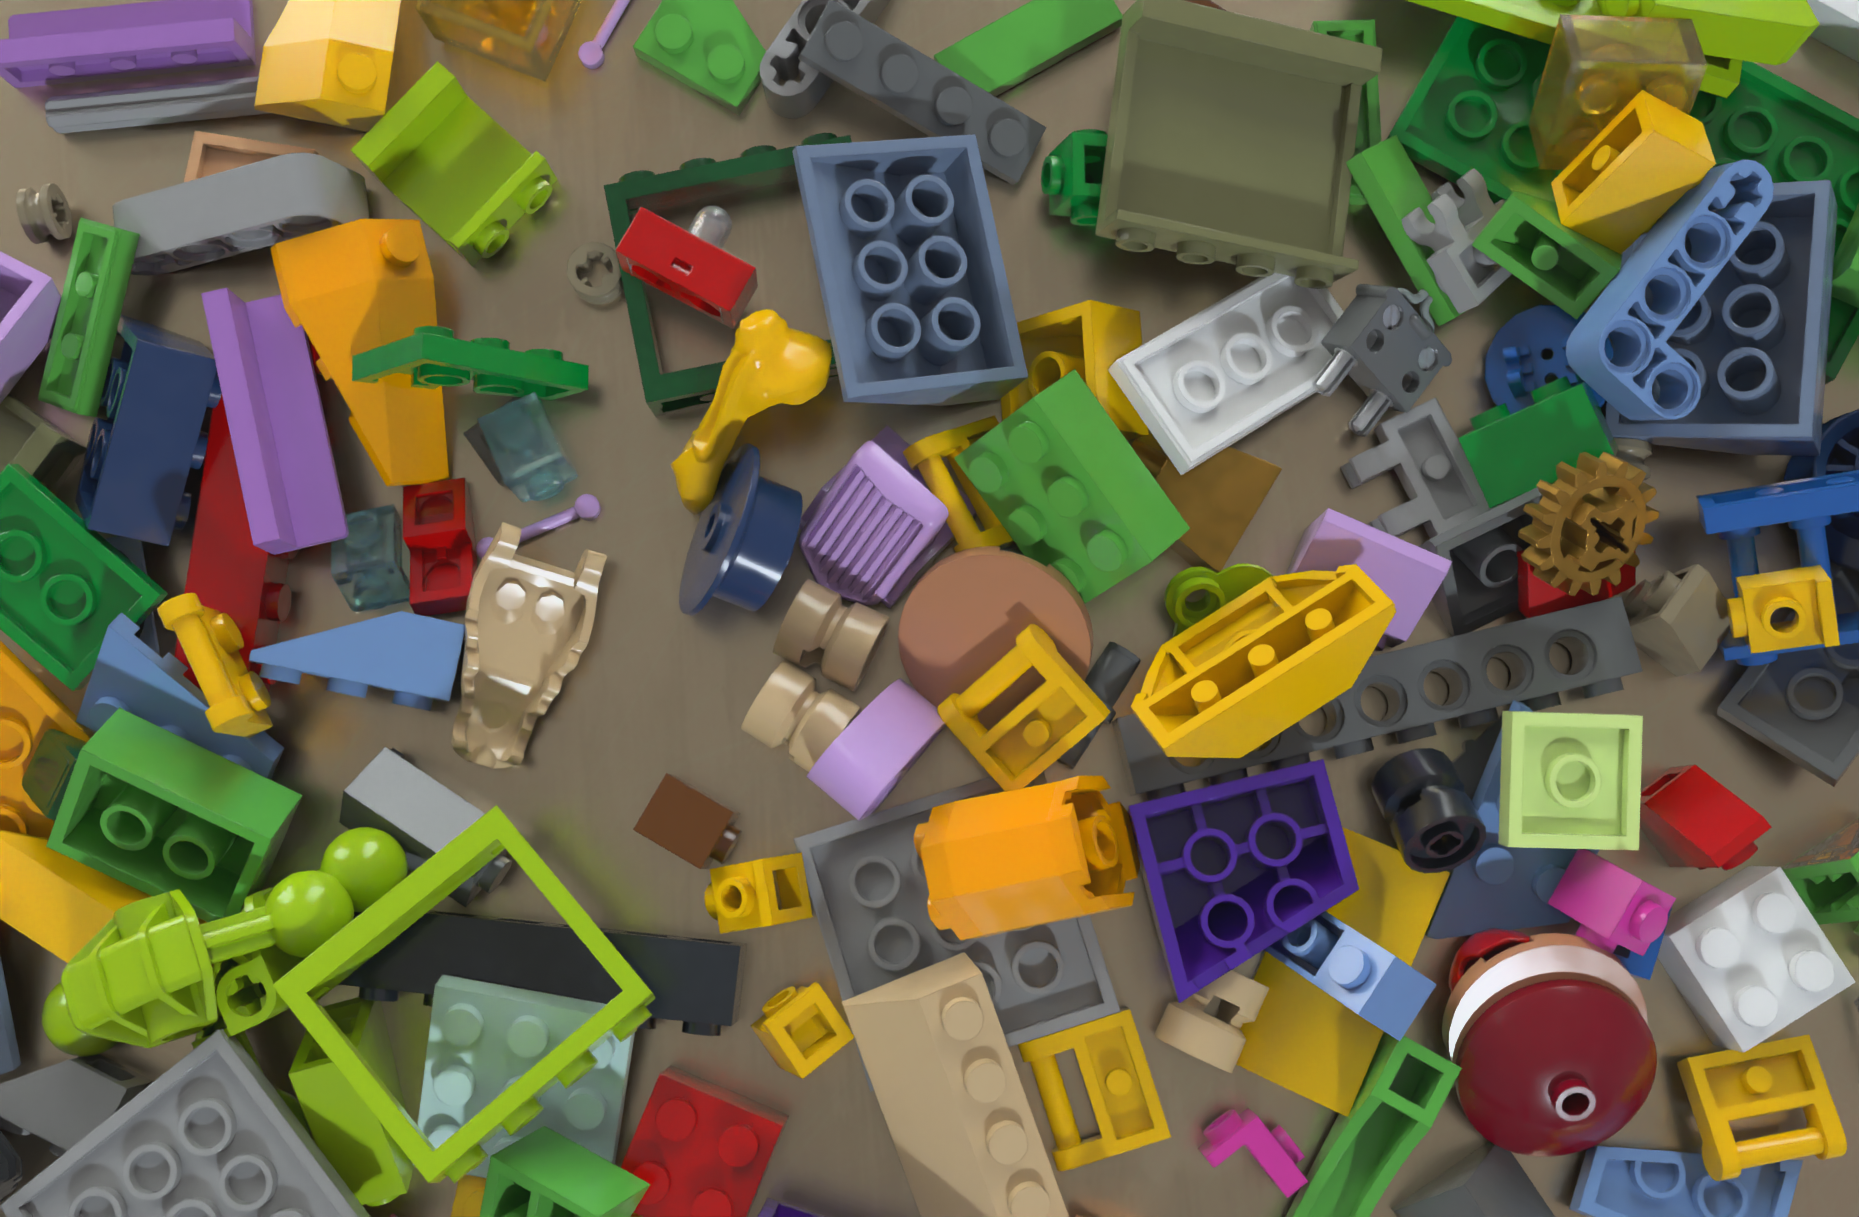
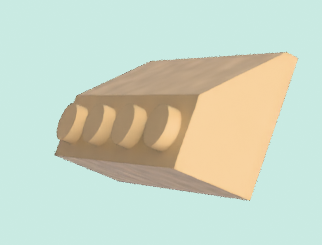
M965 952L841 1002L920 1217H1069L983 974Z

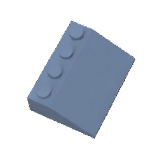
M975 134L806 145L794 148L792 153L844 402L946 406L1001 399L1028 378Z
M1830 180L1773 183V199L1766 212L1666 341L1671 348L1694 368L1699 376L1701 393L1696 407L1687 416L1678 419L1639 421L1630 420L1623 416L1607 402L1605 420L1613 438L1638 439L1655 445L1744 455L1820 456L1838 209ZM1647 233L1641 235L1623 252L1621 267ZM1686 234L1684 245L1687 254L1690 256L1692 245L1690 238ZM1647 285L1644 297L1647 306L1651 308L1653 295L1650 287ZM1655 378L1652 384V395L1657 403L1660 387Z

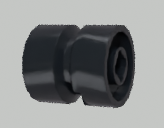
M1433 748L1413 749L1400 753L1390 759L1376 772L1371 784L1373 796L1385 821L1391 826L1392 836L1404 862L1412 870L1421 873L1447 871L1470 860L1481 849L1486 839V827L1472 800L1465 793L1464 785L1452 761L1444 752Z

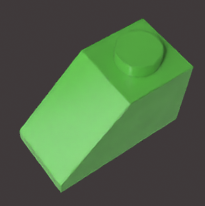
M1514 191L1472 243V246L1576 320L1620 271L1623 253L1619 254L1562 225L1556 203Z

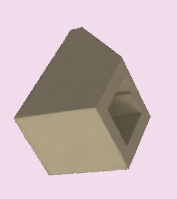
M1698 563L1674 573L1667 570L1651 582L1644 579L1630 592L1623 602L1635 646L1677 677L1701 671L1731 630L1727 601L1709 571Z

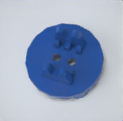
M1538 305L1516 314L1497 331L1486 353L1485 381L1492 400L1497 406L1506 403L1511 414L1534 404L1530 391L1546 385V379L1549 375H1556L1558 379L1567 375L1571 386L1584 382L1568 364L1566 345L1572 331L1586 312H1583L1576 320L1557 305ZM1607 336L1604 350L1606 357L1611 361L1614 349ZM1547 350L1554 352V356L1550 360L1542 359V354ZM1592 389L1601 409L1607 401Z

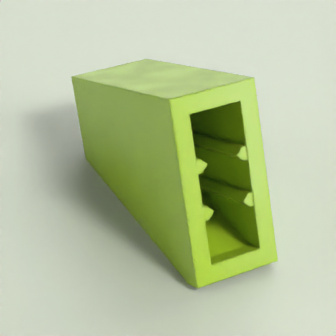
M1605 0L1609 14L1616 20L1629 44L1769 65L1786 63L1820 25L1807 0Z
M356 997L323 1006L406 1111L381 1001L365 1000ZM306 1029L288 1075L315 1143L361 1205L380 1206L389 1203L399 1195L408 1192L415 1165H413L408 1156Z

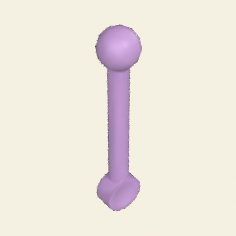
M616 0L593 41L585 42L580 46L578 56L586 68L596 69L603 64L605 58L602 49L630 0Z
M581 495L575 501L574 507L522 528L519 543L579 517L587 521L594 520L601 511L599 501L593 495ZM485 537L478 542L476 552L480 559L485 555L493 540L492 537Z

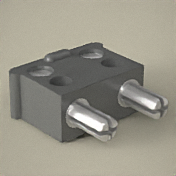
M1370 284L1357 285L1355 290L1356 297L1321 341V344L1332 357L1312 382L1313 388L1323 396H1331L1345 376L1349 374L1368 396L1348 424L1349 428L1359 436L1366 437L1387 409L1408 413L1442 366L1447 367L1452 362L1451 353L1434 334V322L1429 314V307L1433 298L1424 289H1421L1417 294H1412L1404 288ZM1409 303H1420V316Z

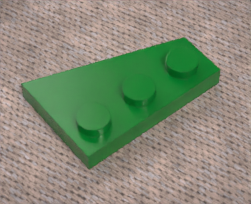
M440 326L417 327L414 329L412 336L354 355L352 359V381L376 384L379 378L394 373L411 374V387L436 389L439 386H462L469 384L470 380H472L473 391L479 394L555 400L588 390L589 365L564 361L563 353L553 349H531L525 352L510 350V342L499 338H476L471 341L454 338V331L452 329Z

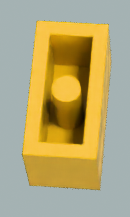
M1641 90L1551 182L1561 224L1622 254L1641 235L1649 232L1657 220L1688 190L1699 185L1707 172L1716 164L1703 123Z

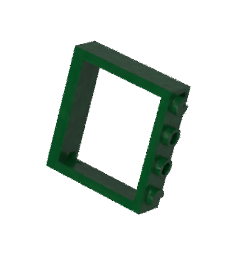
M819 133L805 138L801 145L798 146L852 143L851 135L837 137L833 133ZM771 145L755 146L743 151L739 158L719 162L712 158H696L681 164L680 170L656 175L648 170L633 171L622 175L617 183L604 185L615 247H618L632 223V214L637 213L640 207L653 210L798 180L792 153L796 146L778 150ZM619 263L646 404L655 417L711 405L723 365L726 361L663 374L645 282L623 271ZM831 339L826 340L831 343L833 353L827 381L839 379Z

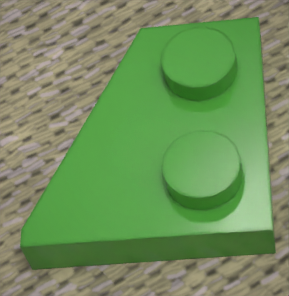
M662 0L633 45L637 57L739 116L761 83L760 63L766 51L733 0Z

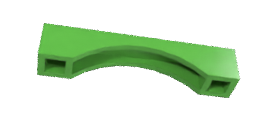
M1383 1032L1348 1117L1339 1113L1306 1176L1308 1182L1300 1188L1286 1217H1370L1397 1171L1416 1145L1431 1129L1462 1068L1406 1036H1403L1398 1041L1391 1035Z

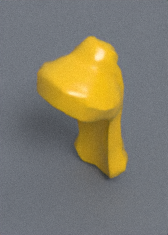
M770 309L756 311L740 321V326L735 332V344L731 349L730 356L723 365L714 399L699 427L692 432L681 455L671 464L683 505L693 515L704 511L712 502L723 465L747 418L779 403L790 405L803 404L817 396L826 387L833 354L831 343L811 333L789 328L787 322Z

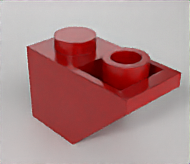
M1695 764L1671 767L1641 790L1640 829L1670 867H1692L1699 870L1721 867L1724 871L1733 869L1757 852L1758 847L1754 841L1772 828L1760 813Z

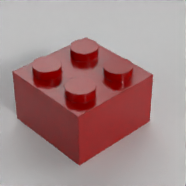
M670 1065L659 1074L620 1167L650 1184L633 1213L643 1217H748L789 1115Z

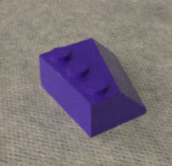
M1323 759L1129 805L1127 812L1130 818L1146 891L1178 1003L1359 890Z

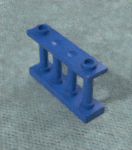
M1859 470L1696 496L1699 520L1706 534L1718 533L1719 539L1726 540L1734 598L1738 597L1736 577L1759 574L1754 536L1760 534V526L1788 522L1789 528L1796 529L1801 567L1821 565L1832 581L1825 525L1832 522L1831 515L1859 511ZM1859 611L1844 614L1836 613L1840 645L1859 643ZM1731 630L1719 645L1725 661L1736 659L1738 664L1745 666H1756L1774 662L1778 659L1779 653L1825 647L1824 644L1751 654L1745 638H1733Z

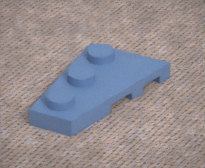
M120 613L108 625L76 722L97 732L120 707L271 780L284 747L264 731L250 738L214 732L205 715V711L210 706L204 693L183 676L188 667L169 652L163 658L160 657L134 635L140 628L123 613Z
M1593 1146L1586 1151L1569 1210L1586 1217H1788L1803 1160L1790 1159L1741 1170V1174L1737 1178L1715 1181L1708 1174L1703 1163L1702 1154Z

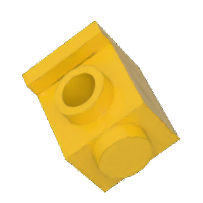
M1821 565L1736 577L1738 597L1727 599L1729 624L1732 637H1744L1751 654L1824 644L1825 647L1840 645L1832 581ZM1790 607L1795 610V617L1792 621L1770 623V617L1776 609Z
M802 852L709 869L711 883L705 890V907L709 915L713 919L718 920L720 934L813 917ZM772 871H776L782 909H778Z
M816 982L808 988L800 986L796 989L792 986L778 992L762 1007L764 1015L750 1025L777 1066L801 1079L805 1078L854 1038V1035L822 987Z

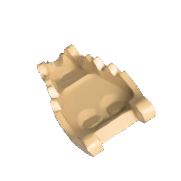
M504 522L501 523L498 532L474 574L465 611V652L461 676L462 696L453 723L451 740L454 751L461 758L468 762L493 769L511 767L522 762L524 751L537 717L545 714L554 697L558 695L564 676L576 667L582 652L588 645L594 623L599 581L607 556L603 553L585 549L575 572L517 555L515 552L519 545L521 528Z

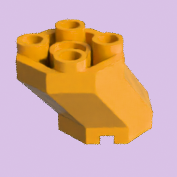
M1076 776L1058 782L974 797L932 807L928 822L918 824L913 837L915 849L924 865L929 890L927 908L934 925L939 930L951 928L959 940H967L1132 906L1135 892L1124 893L1126 881L1138 878L1140 862L1128 812L1120 801L1108 804L1100 792L1111 789L1103 776Z

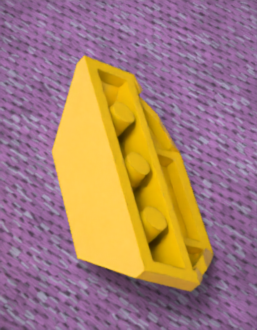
M1357 564L1338 566L1337 571L1311 570L1271 576L1162 644L1145 676L1141 693L1136 694L1131 708L1135 716L1167 757L1241 758L1352 688L1396 613L1395 604Z

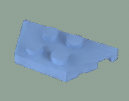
M1515 700L1512 701L1509 711L1533 712L1526 705ZM1502 728L1472 799L1486 827V839L1481 849L1470 860L1456 868L1447 870L1450 875L1425 932L1427 937L1444 939L1473 935L1489 928L1514 930L1569 923L1571 918L1549 905L1548 901L1578 849L1506 847L1498 844ZM1587 849L1596 855L1599 852V849Z

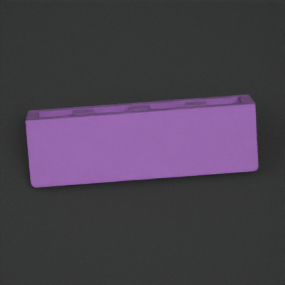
M162 0L17 14L10 16L8 19L9 39H0V76L14 88L256 65L252 0Z
M228 288L201 293L253 545L276 555L346 538L349 535V529L309 341L302 326L295 328L284 309L281 294L245 303Z

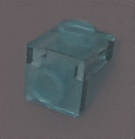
M535 392L477 419L504 483L521 502L549 499L560 493L566 483L578 477L573 463L563 451L541 399Z
M392 504L345 514L349 535L346 538L331 542V575L350 609L354 612H360L408 602L410 581L402 568V519L395 505Z

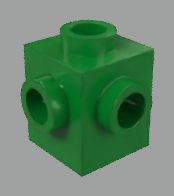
M1082 129L1071 132L1045 158L1041 171V187L1043 193L1049 195V215L1070 216V222L1075 225H1097L1108 138L1106 132L1097 129Z

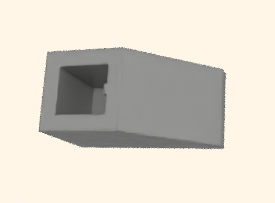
M100 1054L69 1059L1 1083L0 1128L19 1135H29L32 1133L50 1142L49 1150L55 1156L61 1157L153 1083V1081Z

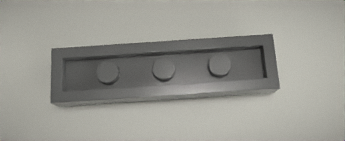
M834 0L827 2L798 57L800 61L930 137L975 134L982 167L1012 185L1019 181L1047 128Z

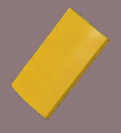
M1342 827L1359 890L1332 906L1326 912L1392 953L1409 966H1412L1450 873L1447 871L1421 873L1412 870L1404 862L1399 850ZM1264 950L1252 980L1269 987V990L1255 1021L1243 1023L1240 1028L1246 1038V1042L1236 1065L1348 1117L1384 1031L1350 1010Z

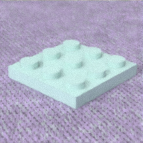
M442 974L434 989L418 1127L432 1145L438 1148L607 1004ZM635 1032L623 1042H619L614 1035L607 1039L592 1052L598 1063L587 1074L567 1089L558 1081L537 1099L544 1109L512 1136L504 1128L482 1146L488 1157L466 1175L487 1178L491 1155L543 1126L552 1129L615 1164Z

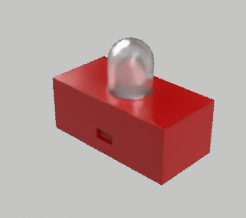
M718 206L702 208L696 214L688 230L640 207L615 250L623 271L733 330L758 287L756 267L722 250L732 231V221L729 214Z

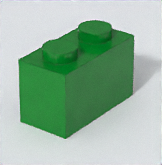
M1566 375L1530 391L1534 401L1532 405L1510 414L1506 403H1503L1469 418L1474 430L1462 435L1458 439L1489 508L1537 488L1536 485L1540 480L1548 483L1558 480L1556 465L1564 462L1576 468L1580 453L1587 452L1597 458L1603 452L1614 456L1619 451L1618 446L1591 387L1585 381L1571 386Z

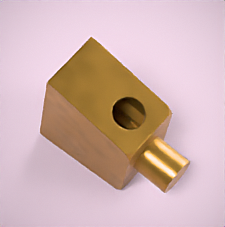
M1136 438L1131 447L1190 527L1170 548L1192 567H1206L1216 572H1221L1282 468L1234 448L1227 447L1185 474L1180 475L1168 456Z

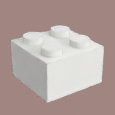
M1748 866L1671 914L1657 956L1713 1045L1743 1053L1855 983V980L1782 868L1775 866Z

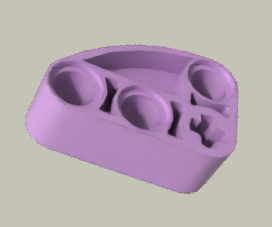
M897 679L882 691L832 742L811 768L807 778L860 821L878 809L946 726L945 722L942 721L937 708L903 679Z

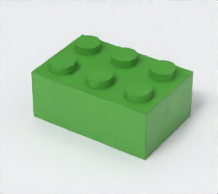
M1075 369L1037 394L954 458L1022 553L1046 567L1050 564L1060 571L1076 588L1084 603L1089 602L1151 563L1190 529Z
M119 707L81 748L46 847L151 896L180 889L193 907L197 917L206 922H211L241 913L244 908L245 898L261 891L303 795Z

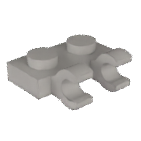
M1474 168L1456 181L1464 193L1465 199L1459 197L1454 192L1449 182L1443 184L1431 194L1432 202L1427 208L1433 216L1435 224L1425 217L1420 207L1413 209L1402 218L1403 228L1410 239L1418 244L1429 246L1435 251L1426 261L1435 274L1439 288L1448 295L1459 314L1482 303L1512 274L1472 246L1474 239L1505 203V200L1502 199L1493 204L1487 192L1484 178Z
M1436 397L1410 409L1408 413L1404 412L1380 423L1374 431L1381 444L1349 459V463L1340 467L1351 489L1357 488L1391 469L1395 470L1411 501L1379 515L1377 519L1369 523L1370 526L1395 537H1399L1423 524L1431 539L1494 508H1489L1465 452Z

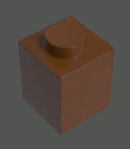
M666 773L633 830L695 867L708 869L713 860L723 864L735 847L742 830L735 827L734 824L741 813L681 778Z

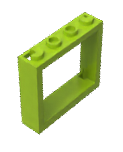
M497 805L272 985L427 1182H441L448 1176L454 1184L470 1170L478 1167L488 1157L482 1146L504 1128L512 1136L533 1120L544 1109L537 1099L553 1085L560 1081L565 1089H567L587 1074L598 1063L592 1052L607 1039L614 1035L619 1042H623L636 1032L637 1028L652 1016L646 1006L656 999L647 985ZM506 849L623 991L438 1148H435L318 1000Z

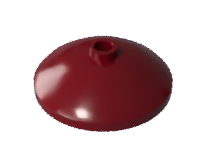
M1556 979L1525 986L1504 996L1490 1006L1474 1022L1464 1037L1458 1051L1456 1065L1462 1069L1455 1080V1087L1458 1099L1467 1118L1474 1128L1493 1144L1513 1153L1526 1156L1555 1157L1586 1150L1605 1141L1633 1119L1652 1089L1657 1068L1656 1046L1653 1035L1638 1010L1626 998L1614 990L1585 980Z

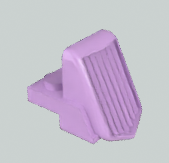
M888 425L871 441L865 442L851 456L847 464L820 489L801 517L799 546L816 583L841 594L844 600L854 603L858 602L865 606L882 602L890 609L931 567L935 558L955 538L946 523V519L949 516L947 507L930 492L919 470H911L903 455V451L910 445ZM958 488L971 515L975 518L977 513L968 496Z

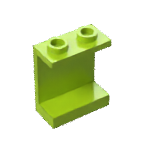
M438 61L351 149L356 158L379 182L472 267L482 257L489 258L504 246L510 234L509 229L525 213L531 214L541 208L552 193V185L558 180L547 160L537 150L531 154L467 96L456 77Z

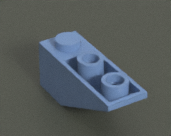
M399 611L251 650L248 662L262 664L259 677L299 685L302 673L329 678L327 691L366 698L368 686L394 691L392 704L431 711L433 699L438 701L450 700L465 633V625Z
M1326 911L1264 949L1350 1010L1398 1041L1402 1039L1437 985L1404 961Z

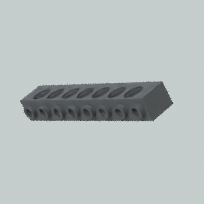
M1619 596L1371 656L1352 688L1322 706L1327 716V725L1320 736H1312L1306 733L1299 725V722H1296L1265 742L1258 751H1251L1241 758H1202L1195 767H1187L1180 764L1174 757H1167L1135 714L1118 717L1112 721L1130 796L1146 792L1147 799L1150 801L1186 792L1184 783L1207 777L1209 778L1210 786L1248 777L1246 769L1248 767L1271 762L1272 769L1275 771L1311 762L1310 752L1331 747L1334 749L1336 759L1373 751L1374 746L1371 738L1395 732L1398 744L1437 735L1434 722L1458 717L1461 729L1499 720L1496 707L1512 704L1513 700L1523 703L1532 711L1562 705L1558 692L1582 687L1585 699L1624 690L1621 677L1639 673L1643 670L1623 600ZM1554 642L1563 644L1572 655V667L1567 675L1558 672L1551 664L1549 653ZM1492 657L1502 659L1510 668L1511 681L1505 690L1496 688L1488 679L1487 665ZM1430 671L1441 674L1449 684L1450 695L1443 706L1433 703L1425 694L1424 680ZM1367 686L1380 689L1387 697L1388 712L1381 721L1371 719L1362 709L1361 696Z

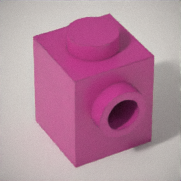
M1578 849L1550 897L1548 904L1581 923L1575 933L1577 936L1586 938L1609 953H1613L1617 945H1621L1644 956L1651 942L1655 941L1664 931L1668 921V912L1676 898L1587 849Z

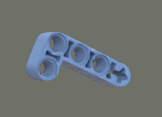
M1744 159L1711 168L1699 185L1688 190L1657 220L1620 268V271L1577 324L1567 340L1566 357L1572 370L1620 414L1630 420L1678 419L1687 416L1696 407L1700 399L1701 383L1697 372L1666 341L1768 209L1773 199L1774 186L1771 175L1758 162ZM1686 234L1690 238L1692 245L1690 256L1687 254L1684 245ZM1647 285L1650 287L1653 295L1651 308L1647 306L1644 297ZM1607 336L1611 338L1614 345V355L1611 361L1606 357L1604 350ZM1655 378L1660 387L1657 403L1652 395V384Z

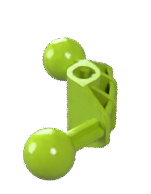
M360 827L348 830L336 837L327 847L322 857L320 868L315 871L325 872L336 878L349 893L353 901L354 912L362 913L407 877L408 862L402 846L389 833L377 828ZM273 888L247 896L241 913L265 906L266 900ZM274 945L214 963L212 971L218 1019L213 1026L196 1033L195 1041L191 1042L193 1049L217 1030L223 1029L228 1038L233 1035L236 1036L262 1071L245 1030L289 1009L272 985L305 958L290 955ZM275 1089L310 1135V1128L299 1100L285 1091Z
M307 870L291 874L281 880L270 892L265 906L200 925L193 907L180 889L128 904L118 909L114 913L113 918L64 968L61 982L51 990L43 1005L42 1025L49 1041L62 1052L73 1056L88 1057L106 1052L118 1042L152 1048L203 1031L213 1026L218 1019L211 964L274 945L290 955L306 958L354 919L353 901L347 890L336 878L325 872Z

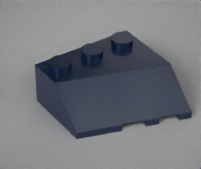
M121 315L116 335H121L124 338L120 359L113 357L109 362L100 400V406L107 407V420L95 418L91 426L75 502L87 529L169 546L173 529L183 530L188 519L191 493L184 492L190 468L199 469L205 457L208 433L200 431L206 407L216 408L221 398L222 392L214 355L200 341Z

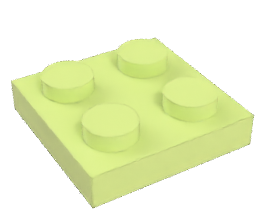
M1502 711L1498 844L1506 847L1639 850L1643 716Z

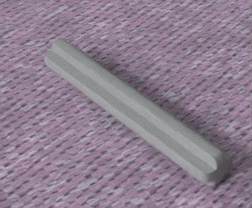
M259 76L52 96L45 102L48 126L60 134L267 114L269 112L255 110L254 108Z

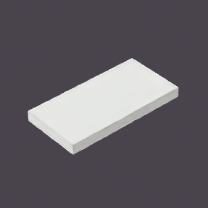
M1278 273L1260 277L1117 359L1108 369L1109 373L1180 475L1185 474L1317 392L1313 388L1312 382L1332 357L1321 344V341L1344 312L1327 288L1312 289L1301 287L1294 283L1295 277Z

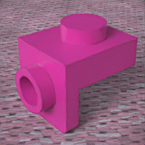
M1249 1108L1239 1115L1234 1109L1225 1112L1203 1132L1208 1140L1198 1150L1213 1168L1244 1145L1275 1186L1287 1198L1308 1182L1296 1166L1298 1162L1305 1158L1298 1146L1280 1125L1270 1132L1261 1119Z

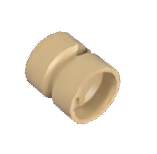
M807 579L785 616L773 647V653L804 668L818 663L821 666L823 677L852 691H856L880 646L890 617L858 602L847 608L842 605L841 594Z
M785 659L778 665L760 690L745 716L741 729L770 748L785 743L789 746V759L809 772L832 742L860 714L862 707L832 688L818 693L816 691V678Z
M1231 970L1180 1003L1178 1001L1169 1002L1154 1036L1193 1057L1232 1073L1246 1042V1038L1240 1028L1243 1023L1255 1021L1269 987ZM1214 995L1222 999L1217 1017L1204 1012L1205 1007L1211 1002Z

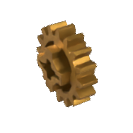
M1583 452L1579 454L1576 468L1564 462L1556 465L1558 477L1556 482L1553 484L1543 480L1538 482L1536 486L1543 495L1539 504H1525L1523 509L1524 512L1533 517L1532 525L1518 531L1519 538L1532 544L1521 556L1525 562L1535 567L1533 575L1571 596H1575L1580 588L1591 595L1598 594L1601 579H1605L1615 586L1621 582L1619 568L1625 563L1632 567H1637L1640 564L1638 556L1634 553L1637 546L1652 544L1654 537L1644 532L1645 525L1659 518V511L1646 505L1657 494L1655 487L1643 482L1646 476L1643 470L1607 452H1603L1599 458Z

